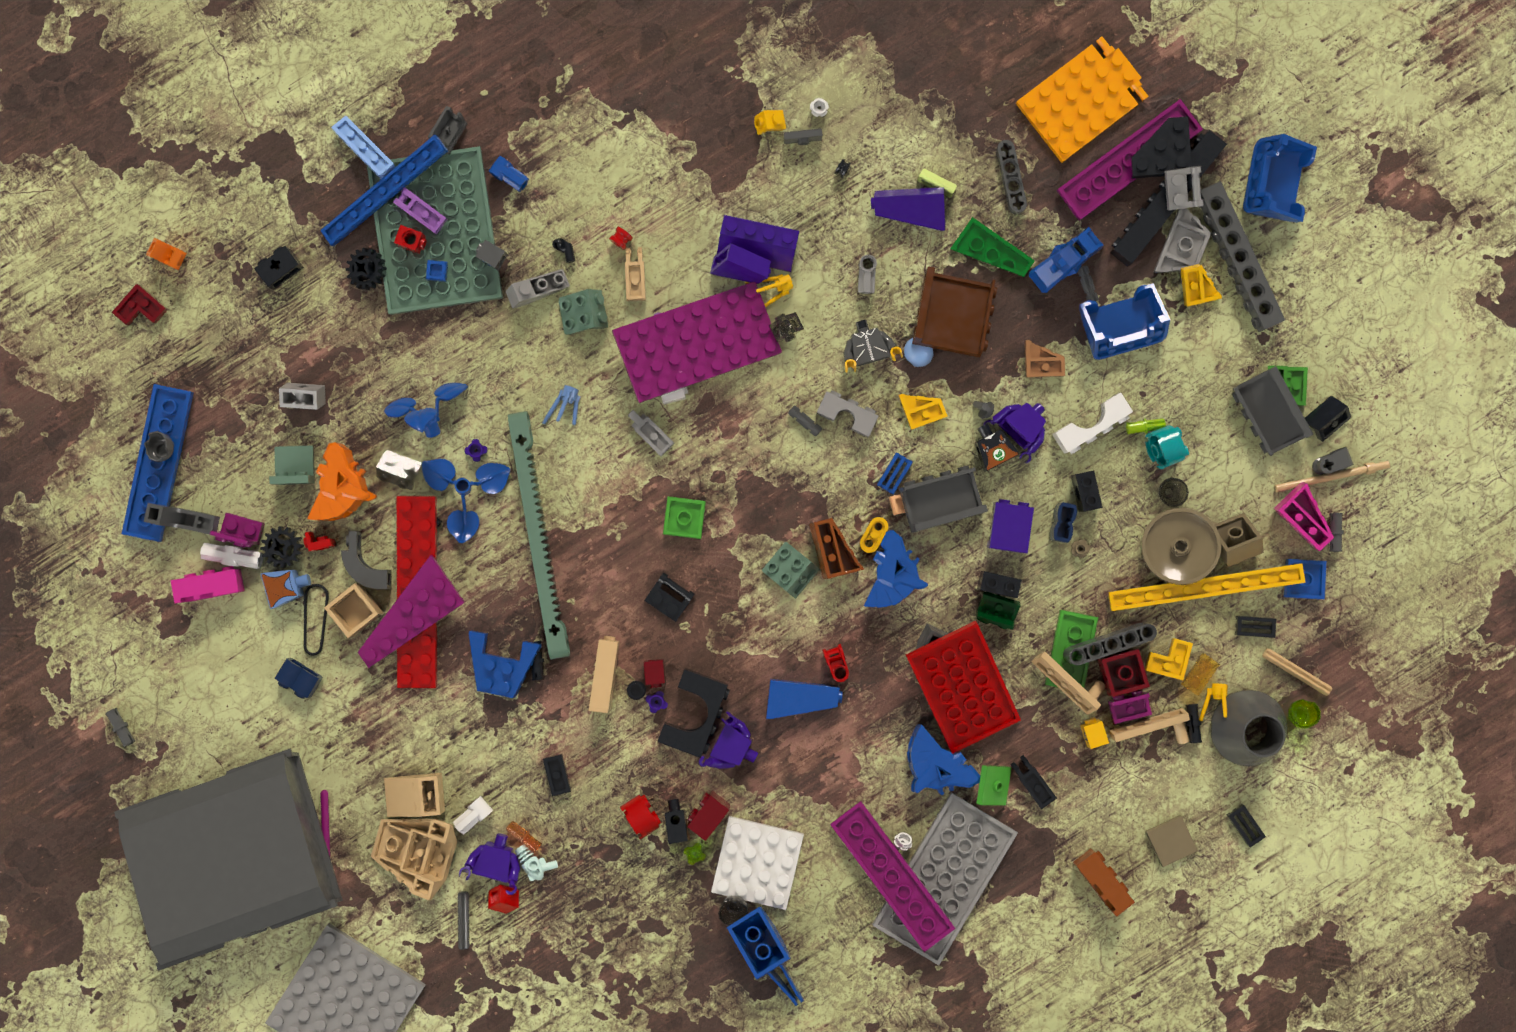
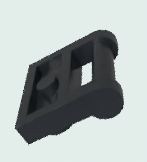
M663 572L644 601L676 622L695 593L687 591L668 578V575ZM662 584H665L684 597V601L681 603L661 589Z

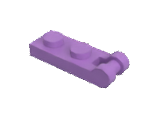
M404 187L401 190L402 194L398 199L395 198L393 203L434 234H437L448 219ZM410 198V203L408 205L404 204Z

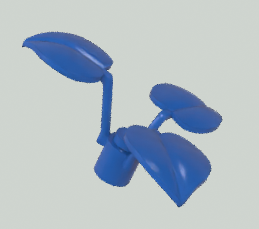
M446 383L438 387L434 392V395L437 397L435 399V409L425 408L416 411L413 408L416 405L414 399L401 398L390 403L385 408L384 413L388 417L393 418L407 414L404 420L408 426L422 433L424 431L426 437L432 438L441 432L437 423L440 421V400L448 401L457 397L468 388V385Z
M446 459L422 462L423 476L432 489L444 491L450 483L455 485L457 493L461 495L463 512L460 510L453 511L447 519V528L459 543L470 540L479 528L477 513L474 511L466 512L465 496L471 492V486L481 485L485 493L497 494L506 486L510 474L509 467L498 463L484 464L475 473L479 482H469L466 478L452 481L456 470L454 465Z

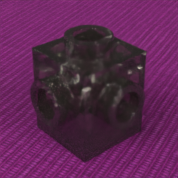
M796 312L788 315L783 313L775 317V322L769 325L777 342L783 340L786 343L796 338L795 335L804 330Z

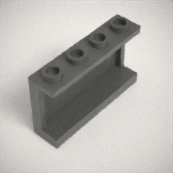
M1277 366L1233 388L1235 392L1232 395L1236 403L1241 402L1244 408L1241 410L1244 418L1251 420L1253 426L1250 428L1255 437H1260L1262 443L1259 445L1264 454L1268 452L1272 456L1274 453L1314 435Z
M968 465L957 468L958 472L951 473V470L940 473L938 478H934L933 475L923 477V482L920 483L912 480L905 482V487L899 488L911 533L988 512L986 504L982 505L973 473L976 471L975 467L969 469Z

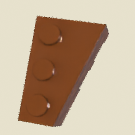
M832 518L809 524L823 579H830L864 570Z
M1089 849L1073 863L1107 908L1117 917L1135 902L1127 893L1129 890L1122 881L1119 883L1115 878L1117 874L1112 867H1107L1104 864L1105 858L1099 851L1095 852L1093 849Z

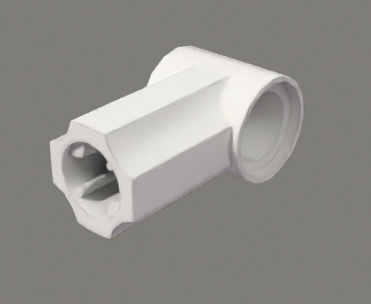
M481 796L468 806V809L453 822L455 828L463 835L478 821L481 822L493 811Z

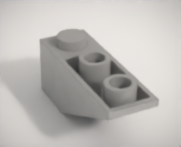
M563 269L513 283L505 292L512 309L564 290L570 287Z

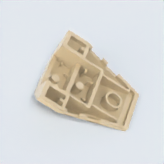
M381 819L371 857L386 871H390L395 875L400 883H404L412 894L430 901L447 880L457 845L453 825L438 819Z

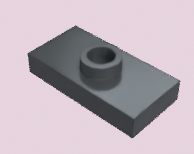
M822 129L785 132L784 144L798 143V145H807L809 142L822 141Z

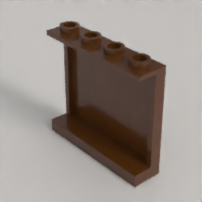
M928 266L924 276L912 344L980 358L983 351L986 352L988 347V340L985 339L986 334H989L991 329V323L988 321L989 316H992L994 312V305L991 304L992 299H995L997 294L996 280H992L991 284L938 274L934 273V267Z

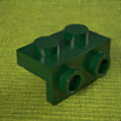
M983 591L976 610V619L984 624L990 623L997 625L1001 629L1013 630L1014 621L1021 603Z

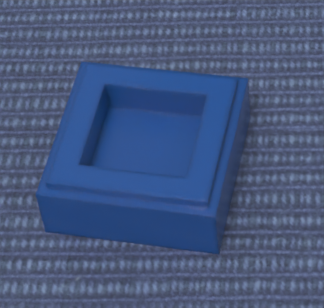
M427 260L426 280L446 282L448 262Z

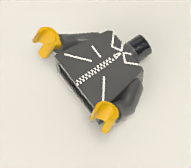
M867 320L856 322L858 333L851 335V339L846 342L843 352L846 373H848L849 367L854 368V372H856V367L887 359L890 357V353L893 361H896V354L903 357L901 348L897 347L893 339L884 331H879L878 328L869 330Z

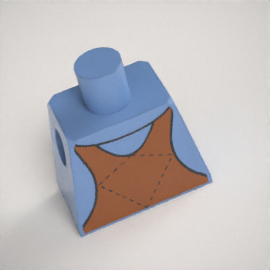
M297 570L261 573L270 609L279 608L304 595L302 587L311 585L310 576L308 574L299 576Z

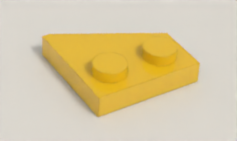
M1200 264L1181 268L1184 305L1187 307L1222 299V295L1216 290L1213 281L1207 276V272Z

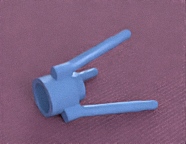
M565 385L563 390H560L557 399L548 411L542 424H546L561 400L563 403L556 421H560L567 403L572 404L574 401L572 424L575 425L578 402L580 400V396H578L579 390Z

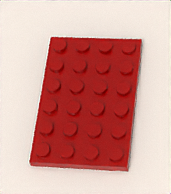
M976 621L906 654V658L952 754L1021 721Z

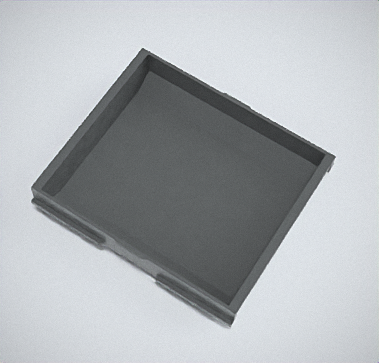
M291 748L231 769L222 777L183 791L176 789L114 812L116 819L119 821V835L149 945L158 961L156 963L158 971L223 948L227 942L250 937L266 931L269 927L276 929L338 906V902L343 901L300 755L297 752H292Z

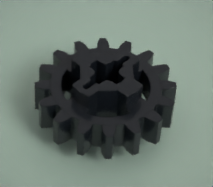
M362 248V251L357 249L356 255L351 254L352 260L346 262L350 266L345 269V271L350 272L347 276L348 279H351L350 284L362 290L375 289L376 283L382 284L380 278L386 276L382 272L387 270L386 267L382 266L386 262L384 259H380L382 255L377 253L376 250Z
M279 526L278 531L272 528V534L265 533L267 539L261 540L265 544L264 547L260 548V550H265L262 557L269 558L267 560L268 564L274 562L273 567H278L279 565L281 568H286L287 565L293 566V561L297 562L300 560L297 556L303 555L300 548L304 547V545L299 544L302 537H296L298 532H291L290 527H286L284 530L283 526ZM281 534L287 535L291 539L286 540ZM284 544L285 547H283V550H280V547ZM280 555V557L283 558V560H279L274 556Z

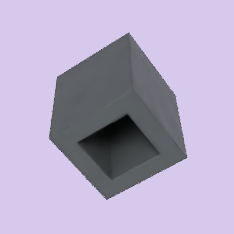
M487 240L480 243L476 249V257L499 271L508 256L506 251Z

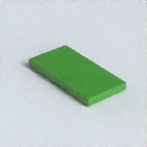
M1059 610L1050 657L1084 688L1089 662L1082 665L1067 663L1063 658V652L1069 646L1093 639L1095 637L1098 617ZM1093 645L1089 649L1090 654L1092 652ZM1076 651L1071 656L1073 661L1077 658ZM1046 676L1045 685L1057 687V686Z

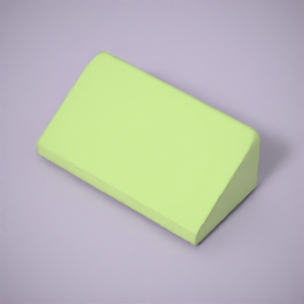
M926 169L921 171L917 179L918 182L929 188L944 187V195L951 198L957 187L956 184Z

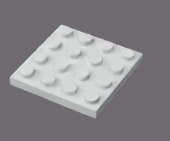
M729 816L711 892L786 910L804 834Z

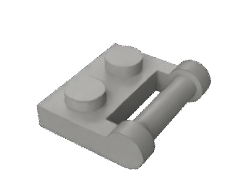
M1201 166L1164 171L1167 210L1203 206L1199 176ZM1186 174H1191L1193 200L1188 201Z

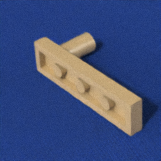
M1045 651L1032 660V663L1087 715L1098 710L1101 706L1097 699L1106 688L1103 682L1097 680L1087 692Z
M1180 708L1110 729L1109 732L1111 738L1115 742H1119L1173 725L1177 743L1185 744L1189 742L1184 722L1189 721L1190 718L1188 712Z

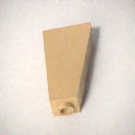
M604 636V639H599L589 711L609 713L612 709L620 641L615 640L616 637Z

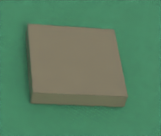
M1181 815L1146 830V834L1162 867L1198 851Z

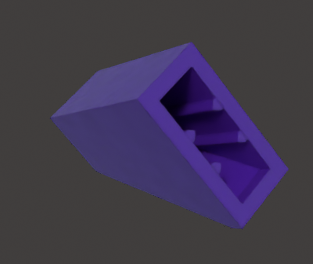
M730 243L714 256L710 274L759 284L768 279L771 273V261Z

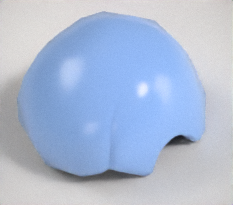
M911 338L904 346L905 358L915 367L926 366L934 356L933 348L912 344L913 338Z

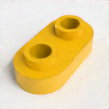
M876 517L867 526L859 542L860 548L864 552L872 553L878 549L886 531H888V523L884 518ZM877 523L882 525L879 531L875 529V524ZM867 540L872 541L871 547L866 546L865 542Z

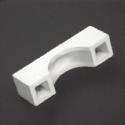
M1118 393L1100 404L1101 416L1097 424L1092 428L1084 429L1070 423L1052 434L1064 454L1077 452L1081 449L1079 445L1086 442L1089 444L1097 439L1096 435L1100 432L1105 434L1113 429L1112 425L1116 422L1121 424L1130 418L1128 415L1133 411L1122 393Z

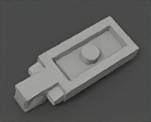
M634 410L628 414L634 421L631 425L634 430L661 457L675 444L648 416L646 417L644 414L639 416Z

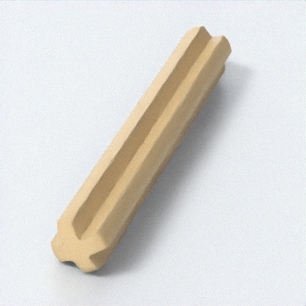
M1266 649L1264 651L1263 658L1323 695L1328 696L1332 691L1331 686L1273 650Z

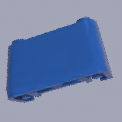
M1286 134L1259 139L1253 150L1243 203L1244 211L1252 215L1283 221L1303 222L1305 208L1302 204L1296 203L1302 168L1314 162L1317 147Z
M1154 283L1139 286L1133 298L1101 307L1098 306L1096 301L1088 300L1079 306L1090 349L1096 360L1162 342L1167 337L1170 318Z

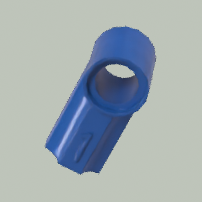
M500 155L488 171L498 180L506 182L518 192H521L529 181L527 176L515 169L509 161Z

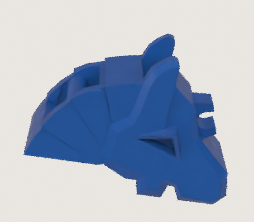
M1087 227L1067 243L1055 246L1050 256L1029 272V277L1042 293H1047L1067 276L1076 274L1081 265L1100 251L1104 244L1099 241L1092 232V229ZM1077 242V244L1085 252L1083 256H1081L1079 252L1075 249V247L1073 246L1074 243Z
M894 530L886 531L880 544L884 552L877 551L873 558L878 564L877 580L864 604L865 607L881 608L894 606L903 599H906L914 589L928 587V583L919 578L916 565L920 559L917 557L915 560H910L909 555L912 551L908 550L906 552L903 538ZM897 563H899L902 568L896 573Z
M922 724L916 725L912 736H910L907 751L908 765L914 776L911 782L912 792L919 793L926 787L936 789L940 795H943V788L946 786L949 788V791H954V786L971 788L980 783V775L973 766L963 765L967 759L961 752L952 754L950 751L942 749Z

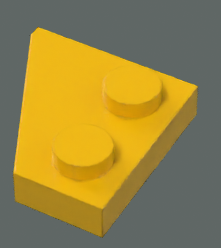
M899 395L911 430L948 417L941 398Z

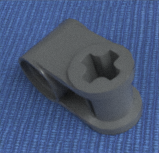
M1343 447L1314 460L1312 468L1316 474L1323 475L1354 465L1347 447Z

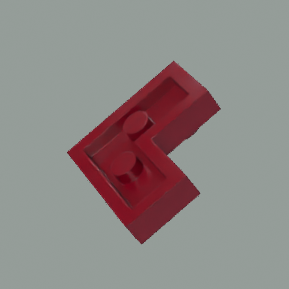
M136 284L112 313L125 325L129 326L140 313L156 324L168 309L141 285Z

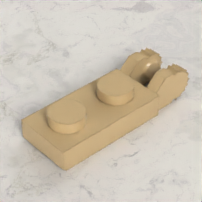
M642 247L637 249V262H631L632 252L630 248H626V300L646 301L645 266Z

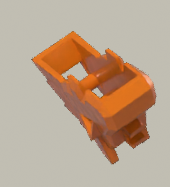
M333 442L329 443L323 458L327 463L326 465L319 464L316 471L321 476L319 481L320 492L307 519L318 521L345 519L356 511L364 501H372L377 498L376 494L367 489L366 480L363 477L366 471L362 468L357 471L356 467L359 463L354 461L352 451L344 444Z

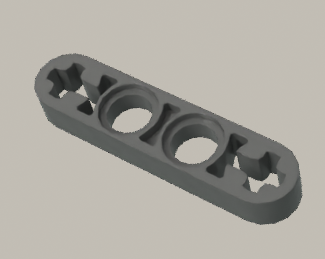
M1003 140L998 144L996 153L1007 204L1011 213L1021 214L1026 209L1027 201L1015 146L1011 141ZM1004 145H1006V148H1010V150L1007 153L1008 159L1003 161L1002 159L1006 158L1005 151H1001V149ZM1005 164H1013L1015 167L1014 172H1006L1004 169ZM1010 182H1016L1019 186V189L1017 191H1011L1008 187V184ZM1020 193L1021 196H1018L1017 200L1018 203H1022V206L1018 210L1017 207H1013V205L1016 202L1015 195H1018Z

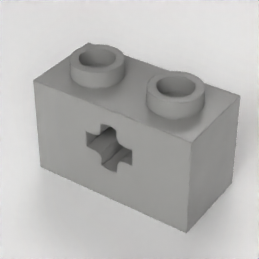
M286 383L279 388L280 407L318 410L326 404L325 385Z

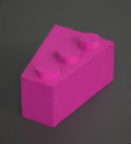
M1300 482L1273 509L1315 550L1321 551L1334 536L1324 516H1322L1308 484Z
M234 566L223 567L221 572L208 570L203 571V575L196 576V573L184 575V578L170 580L174 603L192 602L245 591L241 569H234Z

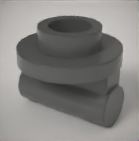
M973 402V407L980 410L978 416L981 419L989 418L993 414L994 404L992 402Z

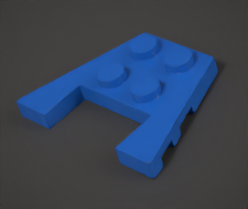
M469 631L477 691L515 698L542 644L523 641L520 660L486 654L488 633Z

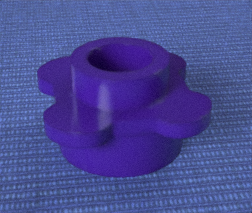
M473 439L472 443L465 448V454L470 455L475 462L480 461L481 456L488 451V448L481 445L478 439Z
M657 691L656 694L646 697V702L650 706V712L656 713L657 710L667 708L668 703L664 700L662 691Z

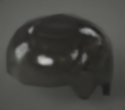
M1171 477L1160 484L1158 495L1165 505L1178 507L1183 505L1188 499L1189 490L1183 480Z
M728 896L723 899L719 906V919L724 924L730 926L747 915L749 907L742 897Z

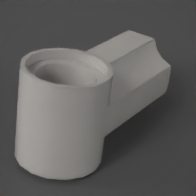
M864 255L859 261L858 293H875L877 261L872 255ZM868 259L872 262L873 266L871 269H865L862 262Z

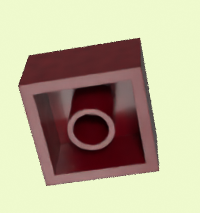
M1131 648L1097 659L1108 696L1115 697L1150 687L1139 649Z
M713 790L709 794L706 792L699 801V808L696 809L694 807L687 819V827L705 841L730 810V803Z

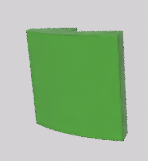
M1277 366L1297 405L1306 406L1308 367Z

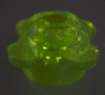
M695 843L692 847H685L684 854L687 855L688 864L694 865L699 861L705 860L706 855L702 852V845L700 843Z

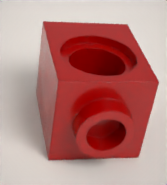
M400 225L394 243L398 247L420 254L421 250L425 249L427 239H425L426 236L422 232ZM411 236H416L415 243L408 244V239Z

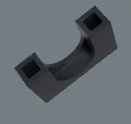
M685 668L678 688L700 696L707 704L708 717L704 724L696 729H684L665 722L657 742L701 758L702 753L706 755L710 745L707 743L709 735L713 737L716 725H713L715 718H720L723 707H720L722 700H727L730 689H727L728 684Z

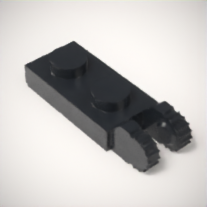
M1022 755L1020 757L1021 762L1029 770L1022 774L1016 763L1013 762L1010 765L1042 810L1057 799V797L1036 768L1032 767L1026 757Z

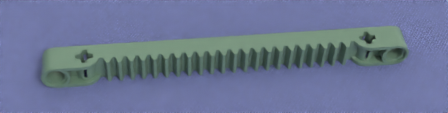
M528 411L508 414V423L548 653L551 660L569 657L570 647L566 626L561 620L557 619L561 612L556 611V608L560 607V604L554 603V601L559 599L557 596H553L557 592V589L552 588L556 582L550 580L555 576L549 573L553 569L552 566H548L552 559L546 557L551 552L545 551L549 544L544 543L548 537L543 536L547 529L541 528V526L546 524L544 521H540V518L544 517V514L539 513L543 507L537 505L542 501L536 498L540 494L539 491H535L539 484L533 482L538 479L537 476L532 475L536 472V469L531 468L535 462L530 460L534 454L528 453V450L533 445ZM521 436L527 439L524 445L518 443V440H521ZM554 624L557 628H560V631L557 632V635L555 632L551 631V628L554 627Z

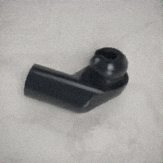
M562 238L553 241V248L565 254L566 263L576 261L571 243Z

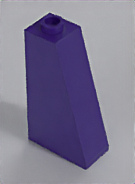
M944 187L875 191L874 197H871V209H875V216L945 231Z

